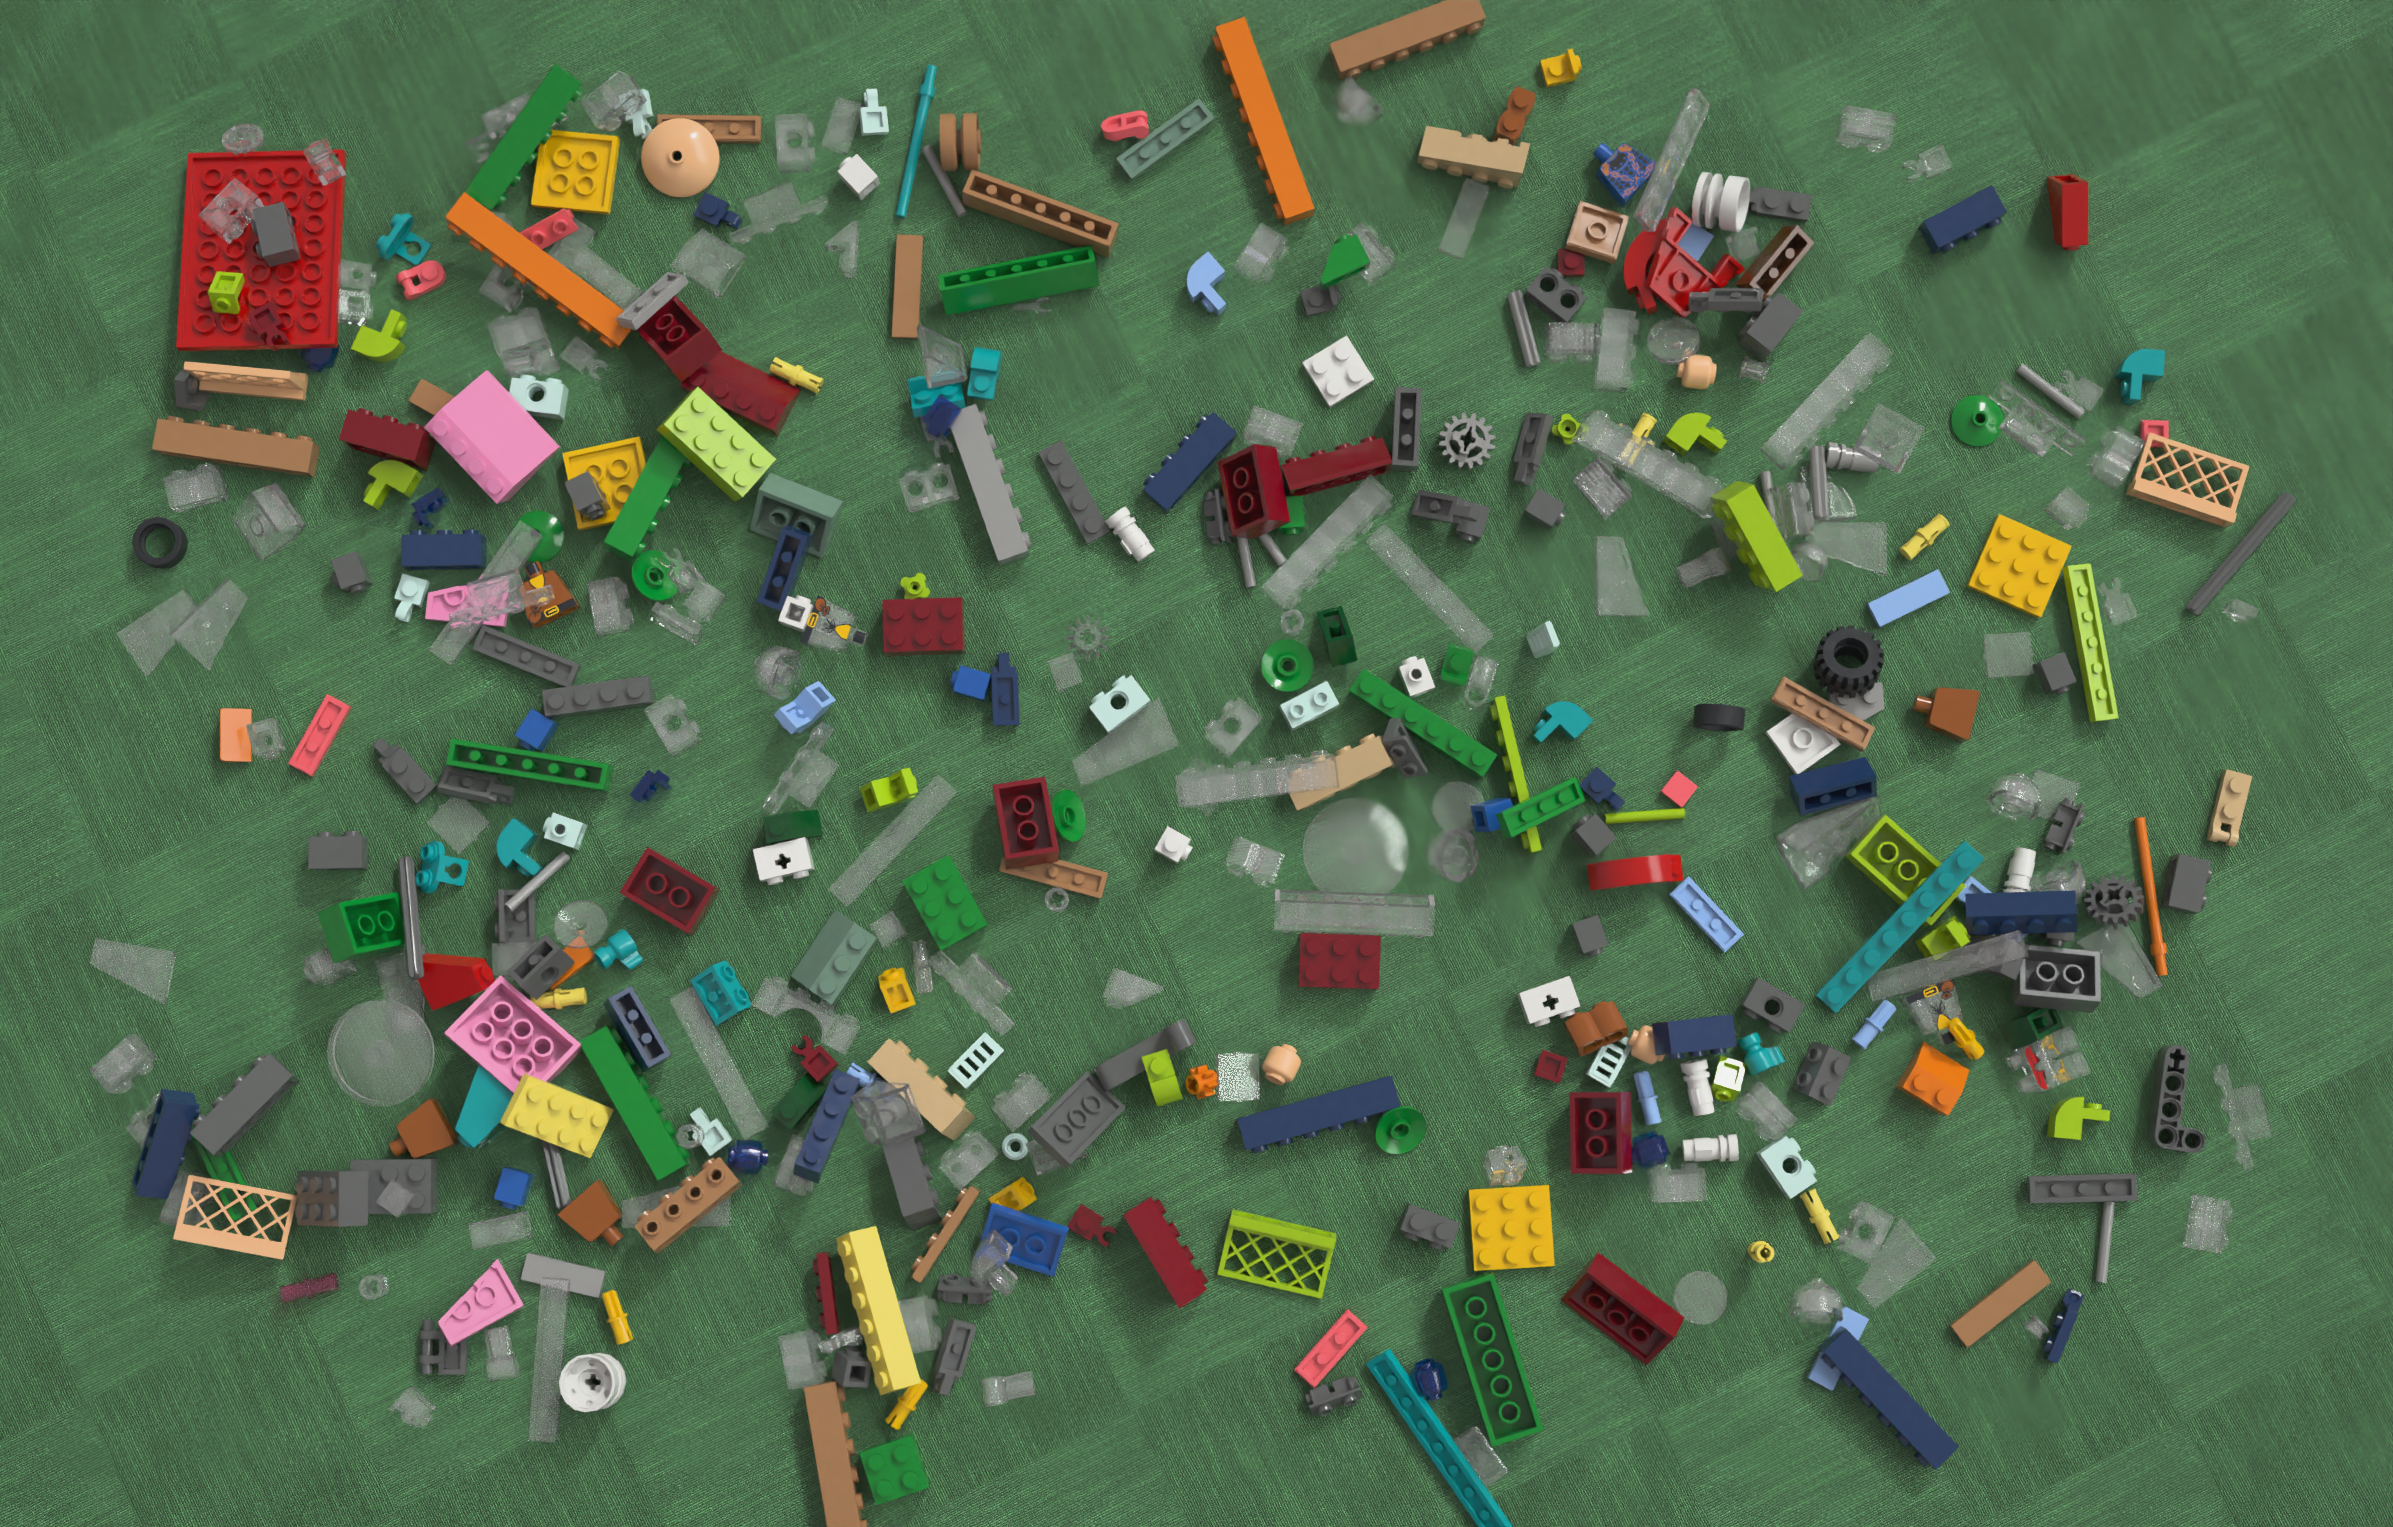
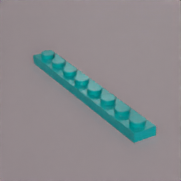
M1963 840L1816 993V996L1837 1013L1985 858L1968 842Z
M1390 1348L1370 1359L1366 1365L1477 1526L1513 1527Z

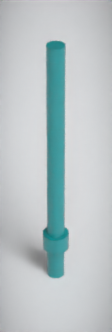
M927 65L924 83L920 85L919 89L920 102L896 210V216L900 218H906L930 100L934 98L935 94L934 81L937 67L933 65Z

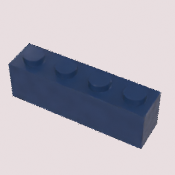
M1214 412L1209 417L1205 414L1196 424L1198 429L1193 435L1187 434L1178 444L1180 449L1174 455L1170 453L1162 461L1161 466L1163 468L1157 474L1151 473L1143 483L1145 485L1143 493L1166 514L1169 513L1237 437V432Z
M2075 890L1965 894L1966 929L1968 935L2077 932Z
M835 1069L795 1161L793 1175L819 1184L858 1092L860 1078Z
M168 1089L160 1090L131 1182L136 1196L168 1199L171 1189H175L178 1166H182L184 1163V1148L186 1143L191 1141V1126L193 1120L198 1118L200 1112V1105L197 1104L193 1093Z

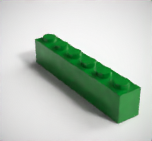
M555 62L469 183L465 193L490 211L494 206L500 208L507 198L504 192L508 186L515 187L522 177L519 171L523 165L530 166L538 153L534 151L539 143L544 145L553 133L549 130L555 121L559 124L568 112L564 109L570 100L575 102L582 93L583 89L580 88L582 81Z
M1092 245L938 275L946 315L960 314L966 311L985 309L992 306L1100 286Z
M663 435L603 543V548L629 562L632 561L634 556L640 557L646 546V543L642 542L647 533L652 535L659 522L655 519L659 510L664 513L671 498L667 497L670 489H677L683 478L679 474L682 467H689L691 463Z
M1364 668L1348 692L1350 696L1387 720L1400 718L1409 734L1480 780L1497 756L1493 751Z
M452 738L446 765L454 768L603 792L610 791L614 766L608 763Z
M606 1025L580 1040L579 1043L658 1181L663 1180L689 1165L690 1163L687 1158L690 1157V1154L683 1143L678 1144L674 1137L677 1134L675 1127L670 1120L665 1121L661 1112L664 1109L658 1098H652L648 1091L650 1084L644 1074H638L634 1067L637 1065V1062L630 1051L626 1052L621 1043L624 1039L617 1028L613 1029L612 1026Z

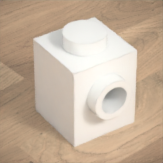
M857 154L853 158H846L839 166L838 174L840 179L860 200L864 199L880 184L878 176Z
M796 595V598L787 596L778 621L784 626L804 632L814 607L810 604L811 600Z
M1414 656L1402 661L1403 666L1398 668V673L1409 698H1414L1434 690L1435 685L1424 658L1417 660V657Z
M1167 826L1154 850L1178 864L1181 859L1184 861L1187 859L1193 847L1189 845L1191 842L1190 838Z

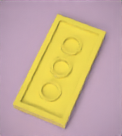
M524 1073L500 1123L591 1158L614 1109Z

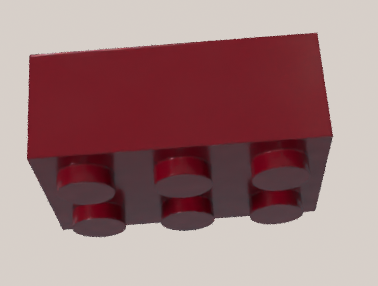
M676 295L636 330L646 345L680 382L693 375L697 369L722 351V348L709 330Z
M358 408L357 412L348 409L339 437L340 441L353 450L388 460L400 461L406 465L426 471L436 444V440L421 425L408 422L406 426L399 423L398 419L383 415L381 419L373 415V412L363 408Z
M1254 444L1218 461L1232 537L1254 539L1291 522L1276 447Z
M962 597L882 600L883 640L886 656L966 654L964 601Z
M1039 777L994 784L992 796L1005 869L1058 862L1059 848L1046 778Z
M647 847L621 889L620 894L684 932L693 935L720 889L657 851Z
M1300 933L1298 987L1378 990L1381 936Z
M1570 1092L1571 1174L1632 1173L1631 1092Z

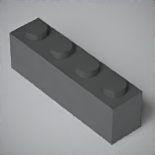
M649 676L542 690L545 716L551 720L656 705L653 679Z

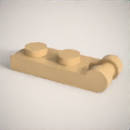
M2228 769L2223 770L2208 830V841H2222L2227 846H2236L2252 776ZM2221 824L2229 826L2227 832L2221 831Z

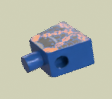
M1602 143L1593 153L1603 163L1598 169L1597 178L1621 207L1647 182L1659 166L1656 162L1626 143H1622L1615 152Z

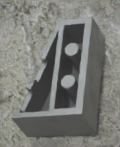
M913 1133L883 1142V1150L903 1218L912 1231L941 1222L943 1219L938 1206L940 1200L936 1189L932 1188L930 1182L933 1179L928 1164H924L922 1156L926 1155L921 1139L916 1140Z

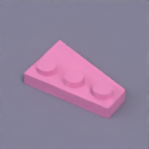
M508 574L500 576V578L482 580L469 585L429 592L425 619L506 628L512 575Z
M498 1259L438 1321L437 1324L450 1347L524 1306Z

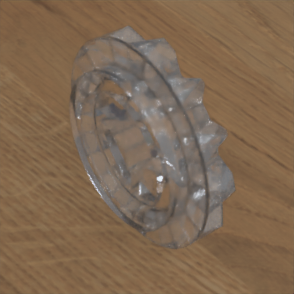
M239 124L229 128L223 134L221 141L226 151L233 152L236 156L240 153L247 155L249 151L256 152L257 147L263 146V139L265 137L260 127L254 124Z

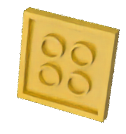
M550 130L553 133L544 145L539 143L531 205L534 208L570 209L575 212L610 215L620 138L610 135Z
M640 436L562 453L568 480L588 471L599 482L611 507L610 510L606 511L607 514L604 517L593 521L592 519L587 520L582 516L573 503L577 527L580 531L614 524L646 466Z
M1999 514L1996 516L1966 587L2039 619L2044 612L2072 546Z
M1549 1185L1468 1190L1474 1271L1555 1266Z

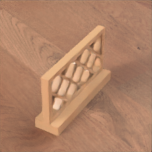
M186 361L184 363V370L200 380V391L298 401L306 400L308 375L306 373Z
M2149 432L2132 483L2129 484L2126 494L2226 528L2235 522L2237 516L2235 511L2249 466ZM2152 441L2161 443L2166 454L2155 459L2150 451ZM2178 451L2186 452L2191 462L2179 467L2173 454ZM2168 457L2175 470L2163 475L2157 461ZM2204 459L2211 461L2216 471L2206 476L2198 462ZM2149 465H2152L2158 476L2153 481L2141 478L2143 469ZM2193 465L2200 479L2188 484L2181 470ZM2228 468L2240 471L2238 480L2232 484H2229L2223 472ZM2177 473L2183 487L2177 490L2170 488L2165 479ZM2218 473L2225 487L2213 492L2207 478ZM2202 482L2208 495L2203 498L2196 497L2190 487ZM2227 490L2231 498L2229 508L2220 505L2215 495Z
M189 1175L173 1239L283 1260L297 1195ZM193 1181L204 1183L211 1193L196 1202L190 1193ZM210 1185L220 1186V1188L213 1191ZM224 1188H230L238 1199L224 1207L216 1193ZM237 1190L246 1191L247 1193L240 1196ZM251 1193H256L261 1196L265 1204L251 1212L243 1198ZM264 1195L272 1196L275 1198H273L270 1201H267ZM213 1196L221 1209L207 1218L198 1204ZM190 1197L194 1204L187 1208L188 1200ZM279 1198L291 1200L288 1212L278 1218L270 1204ZM240 1201L248 1215L234 1223L226 1209ZM196 1206L204 1220L195 1226L183 1224L185 1213ZM267 1206L276 1220L261 1228L253 1215ZM224 1212L231 1226L223 1231L215 1230L209 1220ZM287 1216L286 1223H285V1227H284V1225L282 1224V1222H281L280 1220H281L282 1218H284V1217ZM251 1217L259 1230L251 1236H244L236 1225ZM206 1222L210 1229L202 1228L199 1226ZM278 1222L283 1230L281 1242L269 1240L264 1230ZM234 1228L237 1234L228 1233L227 1231ZM261 1233L264 1239L255 1238L254 1236Z

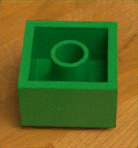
M914 1432L865 1448L860 1452L876 1505L926 1489L930 1485Z

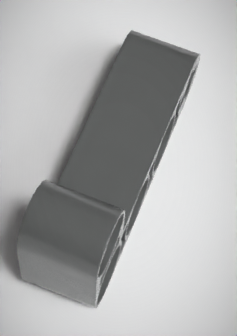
M1185 1018L1093 1069L1104 1090L1107 1092L1146 1070L1142 1056L1167 1048L1171 1057L1193 1045L1197 1040Z
M2166 1045L2159 1050L2147 1139L2156 1148L2197 1153L2205 1146L2204 1134L2197 1129L2181 1127L2189 1066V1053L2181 1045ZM2170 1053L2177 1055V1060L2170 1058ZM2167 1068L2176 1069V1071H2167ZM2169 1076L2175 1081L2172 1090H2168L2165 1085V1081ZM2165 1103H2168L2171 1107V1113L2167 1117L2162 1113V1106ZM2162 1129L2168 1134L2165 1143H2161L2158 1139V1134ZM2189 1133L2194 1137V1144L2190 1148L2185 1144V1137Z

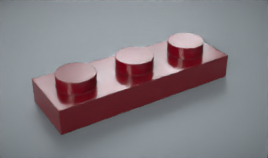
M830 1251L819 1252L816 1254L817 1259H813L814 1274L819 1275L820 1286H816L817 1300L823 1303L824 1313H820L821 1329H826V1335L836 1334L840 1332L831 1255Z

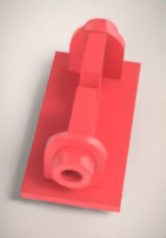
M562 209L523 230L520 234L540 249H544L579 230V228L572 220L574 218L570 209Z

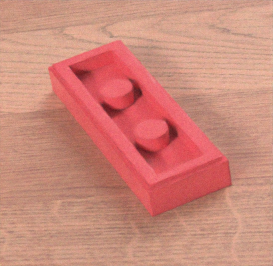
M327 694L288 764L314 777L352 707Z
M1347 1309L1294 1370L1315 1388L1368 1327Z

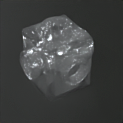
M1502 1145L1495 1149L1487 1150L1483 1161L1490 1186L1501 1184L1505 1186L1515 1185L1521 1181L1524 1171L1527 1170L1526 1158L1520 1154L1518 1146L1509 1147L1508 1145Z

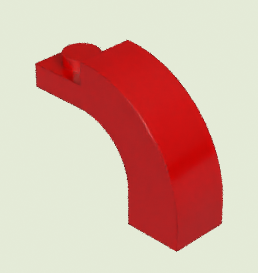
M1667 218L1650 225L1635 238L1628 249L1624 262V280L1629 295L1639 291L1635 297L1640 309L1646 308L1648 315L1658 311L1652 293L1645 287V283Z
M1680 854L1644 856L1587 864L1590 891L1684 881Z

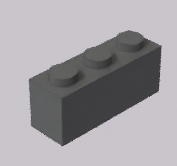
M1395 388L1391 443L1392 466L1390 471L1417 472L1419 466L1422 388Z

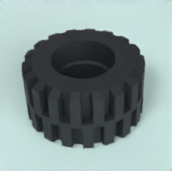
M1848 625L1847 629H1844L1843 626H1838L1836 632L1831 629L1827 632L1826 637H1822L1817 648L1813 669L1815 670L1814 675L1816 679H1820V686L1822 688L1828 687V693H1839L1838 697L1844 698V694L1849 695V698H1855L1856 693L1862 696L1866 694L1867 689L1870 691L1874 688L1883 666L1884 650L1880 648L1881 643L1879 639L1874 640L1872 632L1867 634L1864 632L1865 628L1859 627L1858 630L1854 629V625ZM1851 655L1857 658L1862 666L1855 669L1845 668L1836 661L1835 657Z

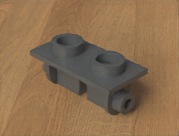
M1215 489V492L1205 493V498H1203L1205 517L1215 516L1214 521L1206 522L1208 540L1211 541V545L1222 544V541L1234 543L1231 536L1223 490Z
M2064 798L2063 802H2059L2053 820L2062 824L2061 827L2054 824L2050 825L2044 839L2045 848L2052 851L2058 848L2056 851L2057 855L2071 849L2075 837L2072 836L2075 827L2081 825L2085 816V812H2082L2085 804H2078L2074 807V801Z
M957 1274L940 1275L937 1288L938 1299H943V1302L962 1303L963 1294H968L967 1303L986 1305L987 1302H992L994 1279L984 1276L960 1277Z
M1350 1376L1333 1381L1332 1384L1335 1392L1332 1393L1329 1392L1327 1384L1309 1390L1310 1393L1305 1394L1308 1405H1310L1309 1408L1312 1416L1316 1414L1318 1416L1327 1415L1333 1411V1408L1341 1405L1344 1407L1352 1406L1358 1402V1399L1363 1398L1356 1377L1350 1378Z

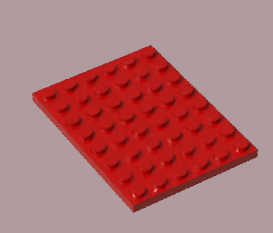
M344 149L188 153L176 348L179 351L271 349L267 344V337L260 338L247 315L268 302L273 304L285 327L280 330L286 334L290 342L286 345L283 339H277L274 342L277 349L337 348L346 152ZM284 202L291 213L301 259L269 267L265 259H260L257 253L256 244L259 243L258 235L255 236L251 226V220H254L252 209ZM217 271L243 273L245 282L238 296L240 306L238 314L217 313L212 309L208 291Z

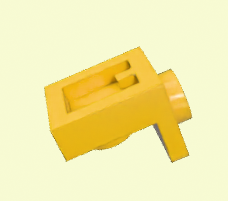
M1568 49L1566 54L1540 61L1546 88L1575 81L1579 71L1582 69L1580 58L1578 55H1574L1573 49Z
M903 967L898 969L890 968L878 976L879 985L890 1013L916 1005Z
M1021 1177L989 1198L991 1204L996 1203L1017 1211L1022 1210L1037 1199L1033 1187L1024 1177Z

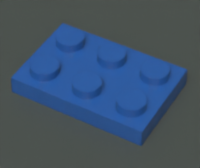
M992 1203L977 1252L1054 1277L1069 1227Z

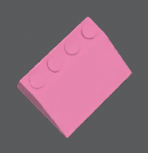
M488 370L447 403L424 427L496 504L509 501L560 448Z
M501 975L444 1033L513 1094L524 1073L550 1083L575 1059L581 1049V1044Z

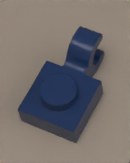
M706 192L693 214L695 218L716 228H719L721 222H724L738 229L742 222V219L739 218L740 215L727 211L730 206L728 202Z
M1598 767L1580 784L1581 790L1597 805L1604 799L1615 811H1618L1625 803L1619 795L1612 791L1616 783Z

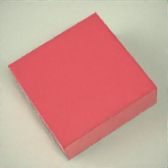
M2140 421V448H2143L2149 432L2169 439V421ZM2152 441L2150 448L2163 447L2161 443Z
M1677 770L1660 792L1682 808L1698 786Z

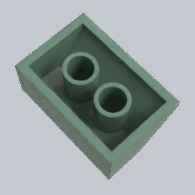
M770 473L759 488L750 530L777 541L779 540L782 528L786 526H792L811 533L813 538L808 553L823 558L839 521L843 501Z
M835 910L791 977L831 1005H836L879 941V938Z

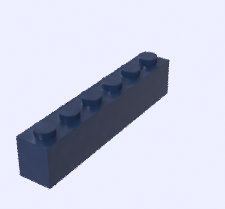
M1387 1076L1237 1118L1245 1150L1251 1149L1253 1154L1267 1150L1266 1144L1277 1142L1278 1146L1292 1143V1137L1303 1135V1138L1307 1139L1319 1135L1318 1130L1327 1127L1329 1132L1345 1128L1344 1122L1354 1120L1355 1125L1370 1121L1369 1115L1380 1113L1382 1117L1388 1111L1401 1106L1393 1077Z
M1840 1326L1818 1347L1823 1353L1820 1357L1821 1360L1830 1369L1836 1367L1841 1372L1840 1380L1848 1388L1851 1389L1854 1386L1861 1393L1858 1396L1860 1401L1866 1407L1870 1408L1873 1406L1879 1412L1876 1417L1887 1428L1892 1426L1898 1432L1895 1437L1906 1448L1910 1445L1917 1452L1914 1457L1924 1467L1929 1465L1937 1469L1959 1448L1946 1432L1846 1328Z

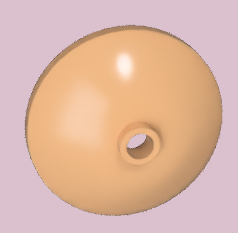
M677 118L660 123L648 134L642 147L641 162L647 179L656 189L666 195L683 198L701 193L713 182L719 169L720 154L714 137L705 127L689 119ZM675 152H681L682 158L679 161H675L673 158Z

